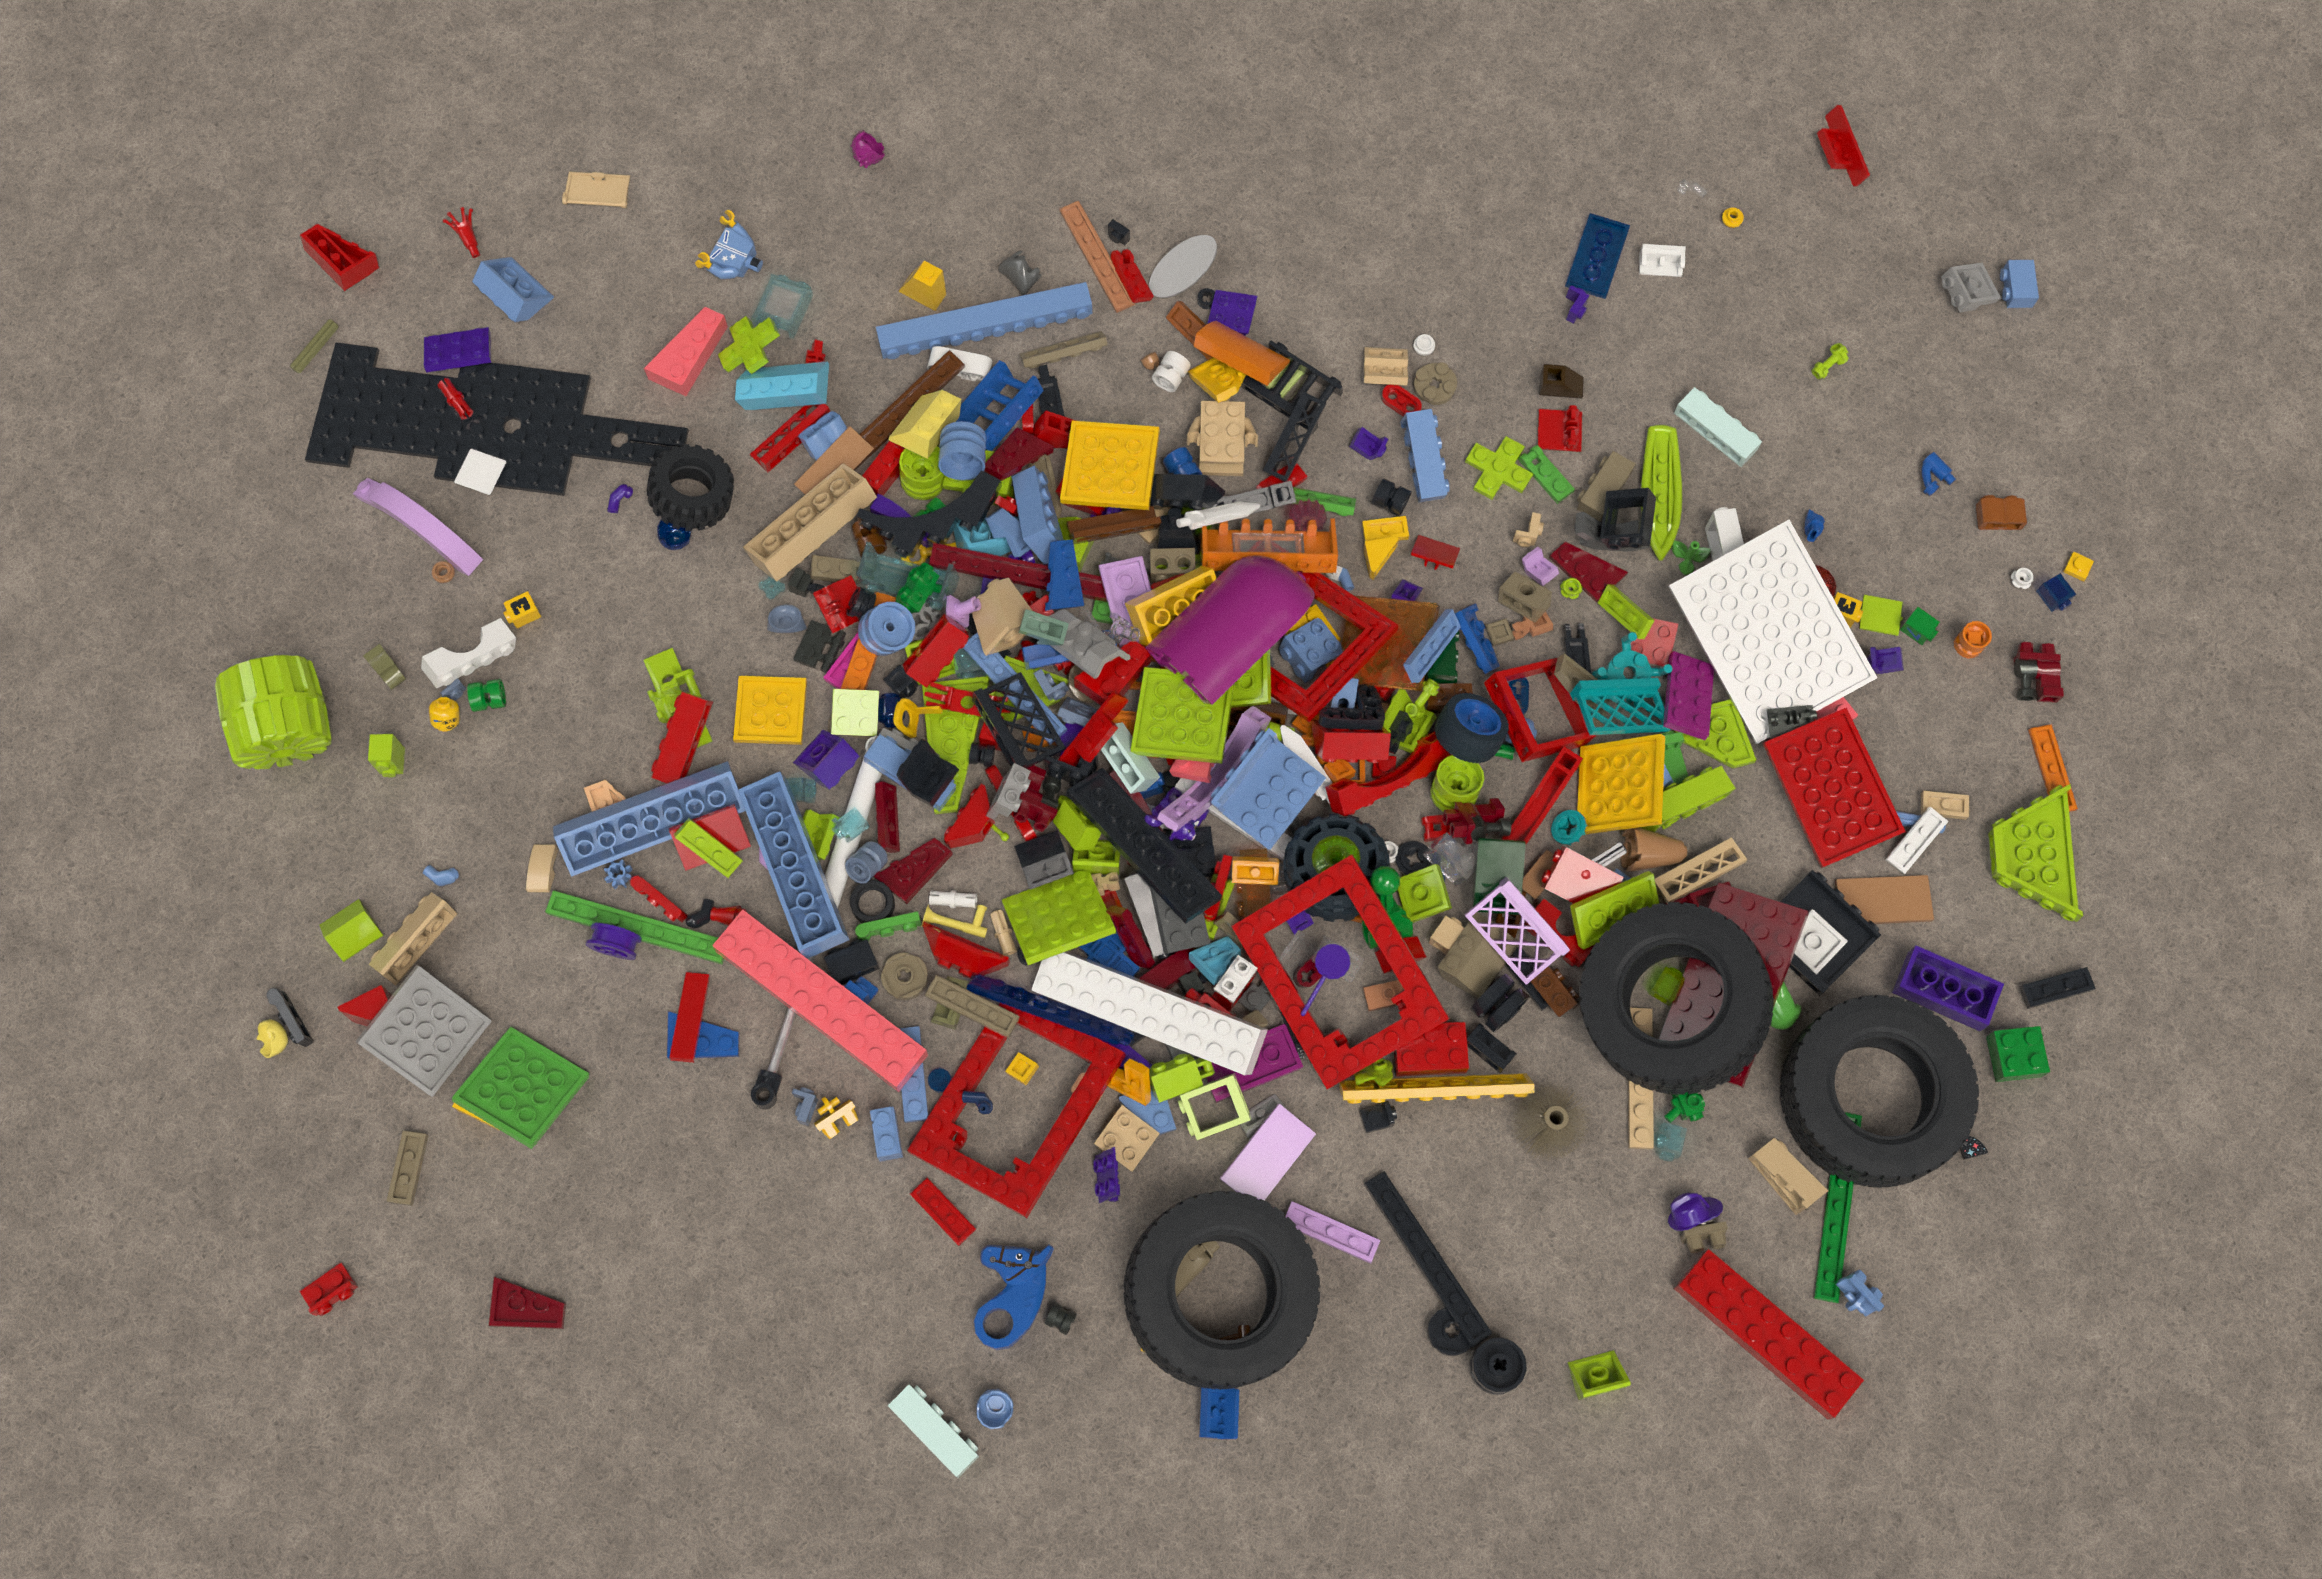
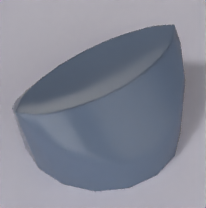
M779 605L769 613L767 630L770 632L794 633L807 629L801 612L793 605Z

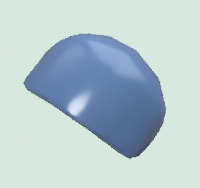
M999 1388L987 1390L980 1396L976 1404L978 1420L989 1429L1004 1427L1006 1422L1012 1417L1014 1410L1013 1400L1007 1392Z

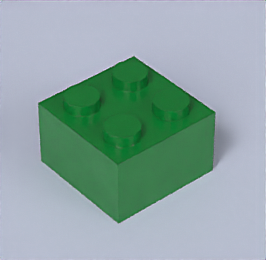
M2040 1026L1998 1030L1986 1036L1995 1082L2041 1078L2050 1073Z

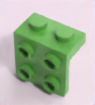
M1669 731L1662 734L1665 736L1664 764L1673 783L1679 785L1685 778L1689 777L1680 749L1684 742V737L1681 732Z

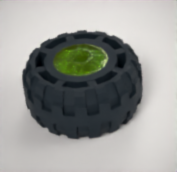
M1336 813L1329 814V817L1321 818L1318 816L1309 820V824L1301 826L1294 833V837L1288 842L1285 849L1283 873L1288 891L1290 892L1352 854L1370 882V877L1375 869L1381 866L1390 867V858L1383 838L1377 834L1376 829L1369 823H1363L1358 817L1352 815L1343 817ZM1344 887L1305 910V913L1312 917L1319 916L1324 921L1334 922L1336 919H1344V922L1354 920L1355 916L1360 915Z

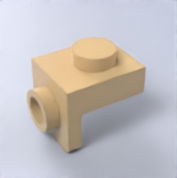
M1532 512L1528 532L1516 530L1513 542H1516L1521 547L1534 546L1537 536H1541L1544 523L1540 522L1541 514Z

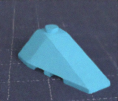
M984 519L978 532L971 530V532L966 531L959 526L960 523H957L954 528L957 548L997 556L1011 552L1006 537L993 538L986 519Z

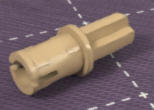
M1003 910L992 912L990 916L996 931L994 935L999 940L1002 954L1008 956L1016 953L1017 949L1011 936L1012 929L1008 927Z

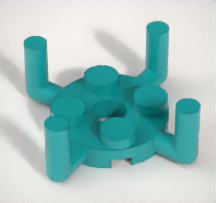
M1631 632L1621 639L1622 652L1616 654L1610 660L1606 669L1600 667L1594 670L1592 675L1597 679H1627L1623 671L1626 667H1629L1634 672L1632 679L1651 678L1670 673L1672 666L1666 664L1662 667L1651 668L1644 654L1631 651V642L1637 639L1636 633ZM1626 699V703L1635 708L1637 703L1631 699Z

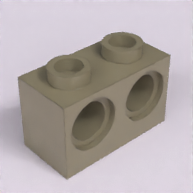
M1195 548L1150 549L1151 582L1157 583L1178 574H1186L1195 570ZM1185 564L1188 565L1189 568L1186 570H1182L1179 568V566ZM1158 565H1165L1167 568L1159 570L1156 567Z

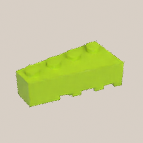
M1722 765L1715 769L1708 767L1700 772V775L1697 777L1691 775L1685 778L1679 785L1673 783L1667 786L1663 792L1662 824L1640 828L1656 832L1660 827L1664 830L1677 822L1681 817L1685 819L1699 810L1698 807L1700 810H1703L1728 797L1736 788Z

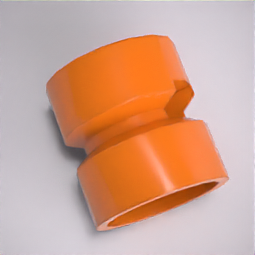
M1980 621L1968 623L1955 638V650L1964 658L1977 657L1991 642V630L1985 623Z

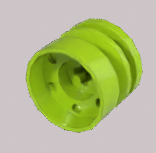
M938 446L928 459L906 448L901 453L899 461L900 483L902 489L910 497L918 500L933 499L944 489L942 485L945 475L938 466L940 452Z
M1453 755L1445 758L1438 766L1430 789L1431 799L1435 806L1444 812L1447 809H1454L1455 802H1462L1463 804L1472 803L1475 805L1484 782V772L1479 763H1469Z

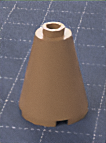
M1640 827L1625 829L1622 834L1623 837H1626L1623 845L1627 853L1620 857L1622 867L1627 868L1625 870L1627 872L1679 864L1687 856V847L1681 840Z

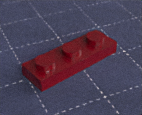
M883 781L875 783L877 842L886 852H900L896 786Z
M1111 906L1106 912L1110 915L1115 930L1131 961L1139 967L1150 969L1155 964V961L1151 956V950L1146 946L1142 938L1141 931L1133 920L1132 913L1128 908Z

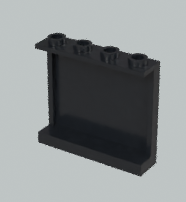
M1811 870L1780 902L1807 910L1808 912L1813 909L1848 941L1817 974L1795 953L1793 955L1789 968L1813 991L1821 996L1881 934L1878 932L1880 929L1875 923L1870 920L1866 921L1861 916L1862 912L1854 904L1849 905L1844 900L1845 896L1837 888L1833 889L1826 883L1828 880L1823 874Z

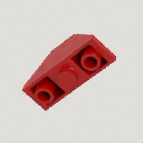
M982 783L978 789L972 791L969 797L970 801L966 807H962L959 810L957 820L953 826L947 828L944 834V841L947 847L956 848L982 842L995 823L993 819L986 816L991 803L986 786Z

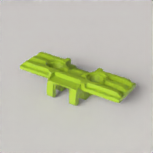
M673 648L643 660L656 689V692L649 690L647 694L658 711L656 715L661 723H668L669 718L673 717L676 709L674 707L675 700L678 695H681L680 685L686 683L691 694L702 697L693 677L695 675L693 669L682 671ZM667 677H673L671 681L664 683ZM706 724L697 748L713 742Z

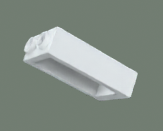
M1722 507L1713 511L1705 527L1709 548L1711 549L1712 562L1744 544L1736 508L1728 509L1727 507Z

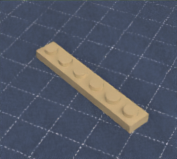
M1630 1008L1634 1025L1645 1034L1653 1037L1652 1009ZM1628 1080L1629 1148L1653 1149V1091Z

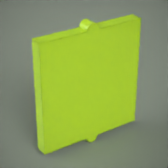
M1863 595L1861 609L1863 614L1860 619L1859 629L1898 636L1900 621L1903 620V617H1901L1903 602Z

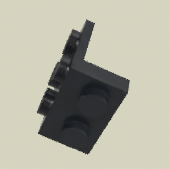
M921 739L913 747L905 762L900 765L896 776L913 797L933 807L959 769L952 763L938 757L926 740Z

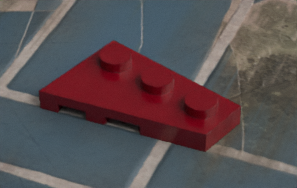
M1566 541L1549 557L1566 575L1577 579L1582 586V590L1596 603L1601 598L1608 584L1616 586L1628 574L1627 571Z
M933 838L911 851V854L900 861H894L890 864V867L881 872L878 871L874 878L887 885L895 896L905 904H908L953 853L944 844Z
M494 1277L488 1326L564 1329L566 1304Z

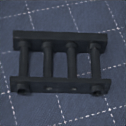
M1272 340L1268 343L1269 349L1290 359V365L1274 388H1270V390L1264 387L1263 383L1247 375L1242 382L1243 389L1290 418L1302 392L1307 393L1315 380L1326 387L1318 399L1326 402L1333 392L1339 396L1343 394L1342 383L1333 376L1329 378L1287 351L1288 348L1280 342L1275 343ZM1299 369L1308 377L1293 398L1286 401L1281 398L1280 393L1296 370ZM1314 403L1309 412L1306 411L1307 416L1317 413L1320 405ZM1306 420L1301 422L1300 426L1308 430ZM1317 422V424H1316V426H1315V428H1314L1312 434H1314V432L1318 429V422Z

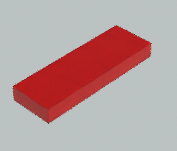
M928 1178L910 1193L913 1199L958 1246L976 1231V1228Z

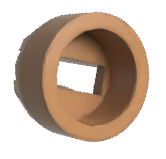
M1152 352L1140 360L1148 370H1154L1159 365V357L1156 352Z

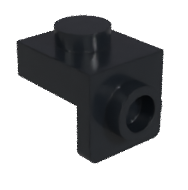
M901 665L897 666L883 679L900 699L911 697L919 686L916 680L905 673Z

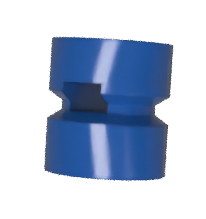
M1186 447L1172 451L1163 460V465L1168 473L1202 475L1198 465L1192 462L1193 457Z

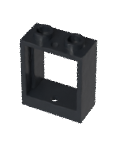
M1649 488L1606 491L1600 540L1608 549L1619 550L1626 547L1638 549L1642 546H1650L1656 497ZM1643 507L1640 532L1615 535L1618 509Z

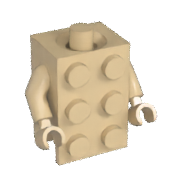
M1229 400L1220 403L1217 401H1201V414L1194 419L1189 429L1187 445L1195 442L1197 446H1200L1199 468L1202 471V475L1243 476L1244 435L1245 447H1248V444H1254L1255 447H1258V435L1251 420L1245 417V402H1229Z

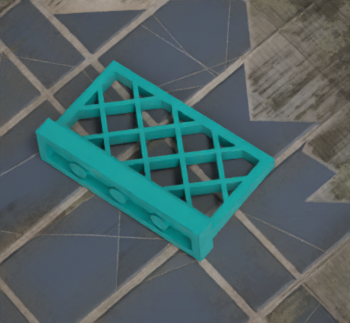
M1659 678L1579 681L1570 692L1572 701H1578L1589 735L1669 732L1671 730L1663 727L1665 708L1658 692L1661 686ZM1652 697L1655 707L1651 706L1643 699ZM1624 699H1631L1637 705L1633 708ZM1586 700H1591L1598 705L1594 710L1588 706ZM1604 700H1612L1617 704L1616 708H1612ZM1600 707L1611 714L1609 719L1597 712ZM1619 707L1630 713L1629 718L1617 711ZM1638 707H1643L1650 712V715L1646 717L1637 710ZM1654 715L1659 718L1662 725L1656 724L1651 720V717ZM1613 716L1623 722L1624 725L1617 726L1611 721ZM1635 716L1636 718L1644 722V724L1638 726L1636 723L1631 721V718ZM1593 717L1602 722L1604 727H1595L1592 720Z

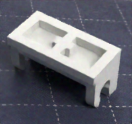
M1642 245L1639 253V274L1682 277L1683 268L1685 267V246Z

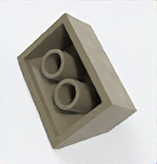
M1477 912L1473 915L1477 922L1487 923L1488 918ZM1469 921L1439 964L1438 970L1444 980L1479 999L1492 985L1505 966L1506 961ZM1481 926L1487 932V927ZM1490 927V937L1493 940H1503V928ZM1507 933L1506 940L1516 941ZM1506 944L1505 954L1511 957L1518 945Z

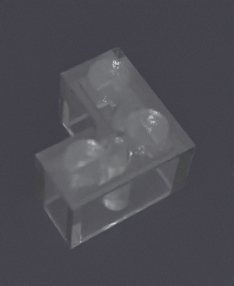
M1446 832L1435 839L1423 856L1433 865L1438 864L1442 874L1457 886L1468 880L1475 871L1478 841L1473 840L1472 844H1465L1463 841L1460 845Z

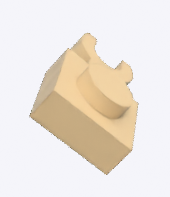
M1117 872L1109 873L1105 877H1102L1101 873L1091 875L1100 896L1105 895L1104 890L1117 891L1120 889Z

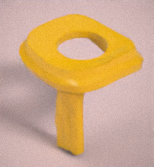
M902 698L896 704L893 720L897 729L904 735L915 738L917 736L919 714H942L943 710L940 706L918 707L910 699ZM905 710L909 713L910 717L908 727H905L902 721Z

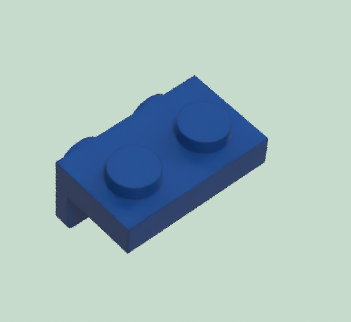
M1201 1387L1199 1437L1222 1440L1238 1438L1239 1389L1219 1390Z

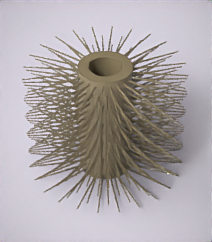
M1538 1090L1540 1097L1536 1092L1538 1098L1536 1097L1535 1099L1533 1097L1534 1100L1531 1099L1529 1101L1531 1104L1523 1099L1528 1104L1526 1105L1528 1107L1526 1108L1527 1110L1518 1105L1521 1110L1518 1112L1519 1115L1516 1119H1523L1525 1121L1522 1122L1528 1123L1516 1122L1514 1124L1524 1125H1514L1521 1127V1129H1515H1519L1518 1131L1522 1133V1135H1519V1138L1520 1136L1523 1137L1520 1141L1533 1135L1526 1141L1528 1142L1536 1136L1527 1145L1528 1147L1535 1140L1528 1152L1534 1148L1532 1153L1536 1152L1539 1155L1537 1152L1539 1151L1540 1156L1542 1153L1544 1158V1152L1545 1156L1546 1150L1547 1154L1548 1149L1550 1152L1551 1142L1552 1158H1557L1556 1155L1559 1156L1557 1147L1558 1149L1560 1147L1561 1152L1565 1156L1562 1147L1563 1149L1566 1145L1572 1147L1570 1143L1572 1141L1575 1142L1573 1140L1576 1137L1574 1134L1578 1135L1576 1130L1580 1131L1582 1129L1586 1131L1585 1128L1587 1127L1580 1126L1581 1123L1573 1124L1574 1122L1569 1121L1587 1123L1589 1121L1578 1120L1591 1119L1581 1118L1586 1117L1580 1112V1110H1583V1107L1579 1108L1582 1104L1569 1110L1576 1104L1574 1103L1566 1109L1578 1096L1567 1105L1573 1095L1568 1097L1566 1095L1569 1094L1564 1092V1095L1562 1090L1560 1094L1558 1090V1094L1556 1091V1096L1555 1093L1554 1097L1552 1094L1551 1102V1096L1550 1099L1549 1096L1546 1098V1094L1545 1097L1544 1095L1542 1097L1541 1092Z

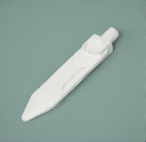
M1235 502L1203 510L1190 511L1185 513L1184 518L1177 519L1176 524L1178 528L1189 526L1193 530L1207 525L1248 517L1260 508V504Z
M1282 725L1280 730L1283 744L1327 778L1315 794L1322 801L1326 799L1330 804L1325 787L1332 784V781L1303 738L1285 725Z

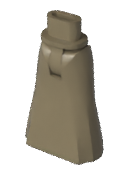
M1216 1241L1195 1245L1184 1256L1176 1274V1298L1214 1257L1213 1253L1220 1248Z

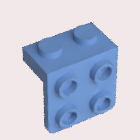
M1320 618L1312 620L1285 636L1278 649L1282 658L1289 662L1296 676L1301 678L1304 683L1313 678L1318 668L1339 657L1344 652L1343 646Z

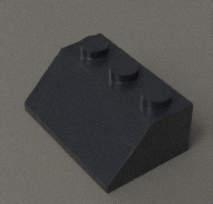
M1154 474L1150 506H1154V509L1170 507L1180 510L1183 507H1189L1193 510L1212 508L1225 495V490L1207 475Z

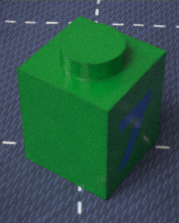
M1917 607L1900 631L1920 645H1923L1926 640L1931 642L1939 632L1935 628L1940 621Z

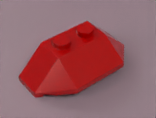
M925 921L922 925L933 956L938 961L937 965L944 969L955 968L959 970L958 974L971 979L972 976L979 978L1008 967L1010 964L1008 956Z

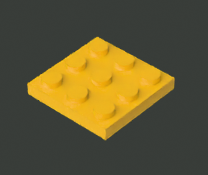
M739 676L733 735L734 743L802 745L807 679Z

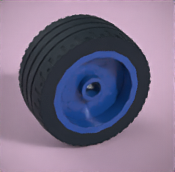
M1460 693L1454 695L1441 711L1435 725V735L1443 748L1456 758L1469 763H1484L1492 759L1500 749L1507 736L1509 723L1503 711L1487 698L1471 693Z

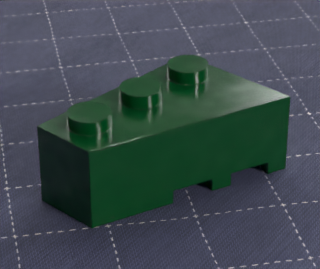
M1438 619L1428 620L1427 633ZM1459 630L1425 674L1424 681L1432 679L1438 684L1457 683L1458 671H1456V663H1458L1459 651L1456 650V642L1459 641Z

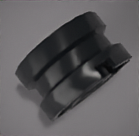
M860 586L857 587L848 603L850 610H846V615L850 617L855 616L860 621L861 617L874 607L876 594L865 592V589Z

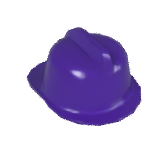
M1683 1193L1678 1195L1670 1205L1671 1214L1668 1217V1224L1674 1230H1689L1719 1216L1723 1211V1204L1716 1198L1702 1197L1698 1193Z

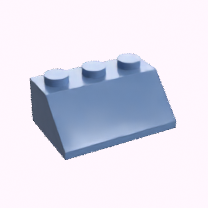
M512 257L481 261L472 281L482 293L486 294L514 322L529 320L554 298Z

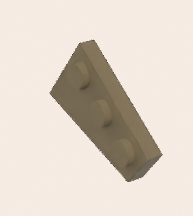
M1566 654L1558 657L1554 675L1569 694L1579 681L1598 680ZM1610 699L1604 700L1609 705ZM1586 700L1587 705L1595 710L1598 705L1591 700ZM1600 707L1597 712L1606 717L1607 711ZM1593 717L1592 720L1596 727H1601L1604 725L1602 722Z

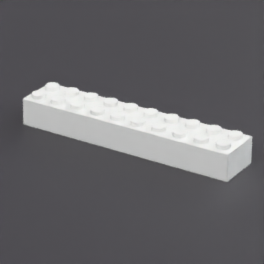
M1069 951L1042 960L1032 987L1034 992L1243 1075L1252 1074L1268 1031L1266 1028Z

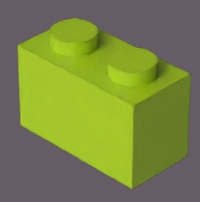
M370 734L368 752L370 764L383 777L392 778L396 777V774H403L405 747L393 734Z

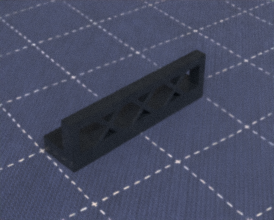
M1304 391L1302 392L1263 469L1265 473L1288 482L1327 405L1326 402ZM1311 401L1320 405L1317 413L1307 416L1306 411ZM1306 420L1308 425L1307 432L1297 436L1296 431L1300 423ZM1296 440L1298 445L1297 452L1287 455L1286 451L1290 443ZM1284 460L1287 461L1288 465L1285 476L1276 472L1280 462Z

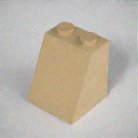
M1009 578L991 581L987 586L986 592L977 597L980 600L981 609L972 612L982 649L986 656L1015 647L1025 636L1018 633L1024 611L1026 609L1032 611V609Z

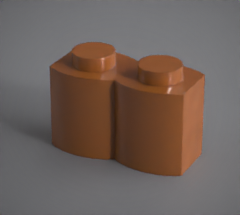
M1987 495L1982 497L1976 504L1978 529L2022 530L2027 524L2025 500L2017 498V496L2011 495L2002 499L1996 498L1994 495Z

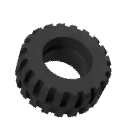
M682 444V447L679 448L678 446L670 447L669 452L664 450L652 462L647 483V501L649 506L653 507L654 514L657 517L661 516V521L664 523L673 524L672 527L677 529L680 527L685 528V531H692L694 528H697L698 531L704 530L707 525L708 527L716 525L717 521H721L729 511L734 490V476L728 463H724V459L719 454L716 456L714 451L709 448L705 450L700 445L692 447L689 444ZM680 479H693L704 484L709 489V492L702 496H687L675 490L671 484Z

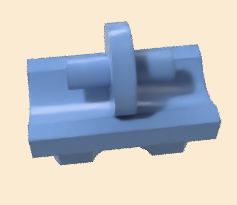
M1857 1270L1849 1276L1839 1279L1836 1285L1849 1300L1845 1305L1848 1311L1857 1309L1866 1317L1874 1311L1882 1310L1884 1305L1880 1300L1883 1294L1878 1288H1868L1864 1284L1867 1276L1861 1270Z

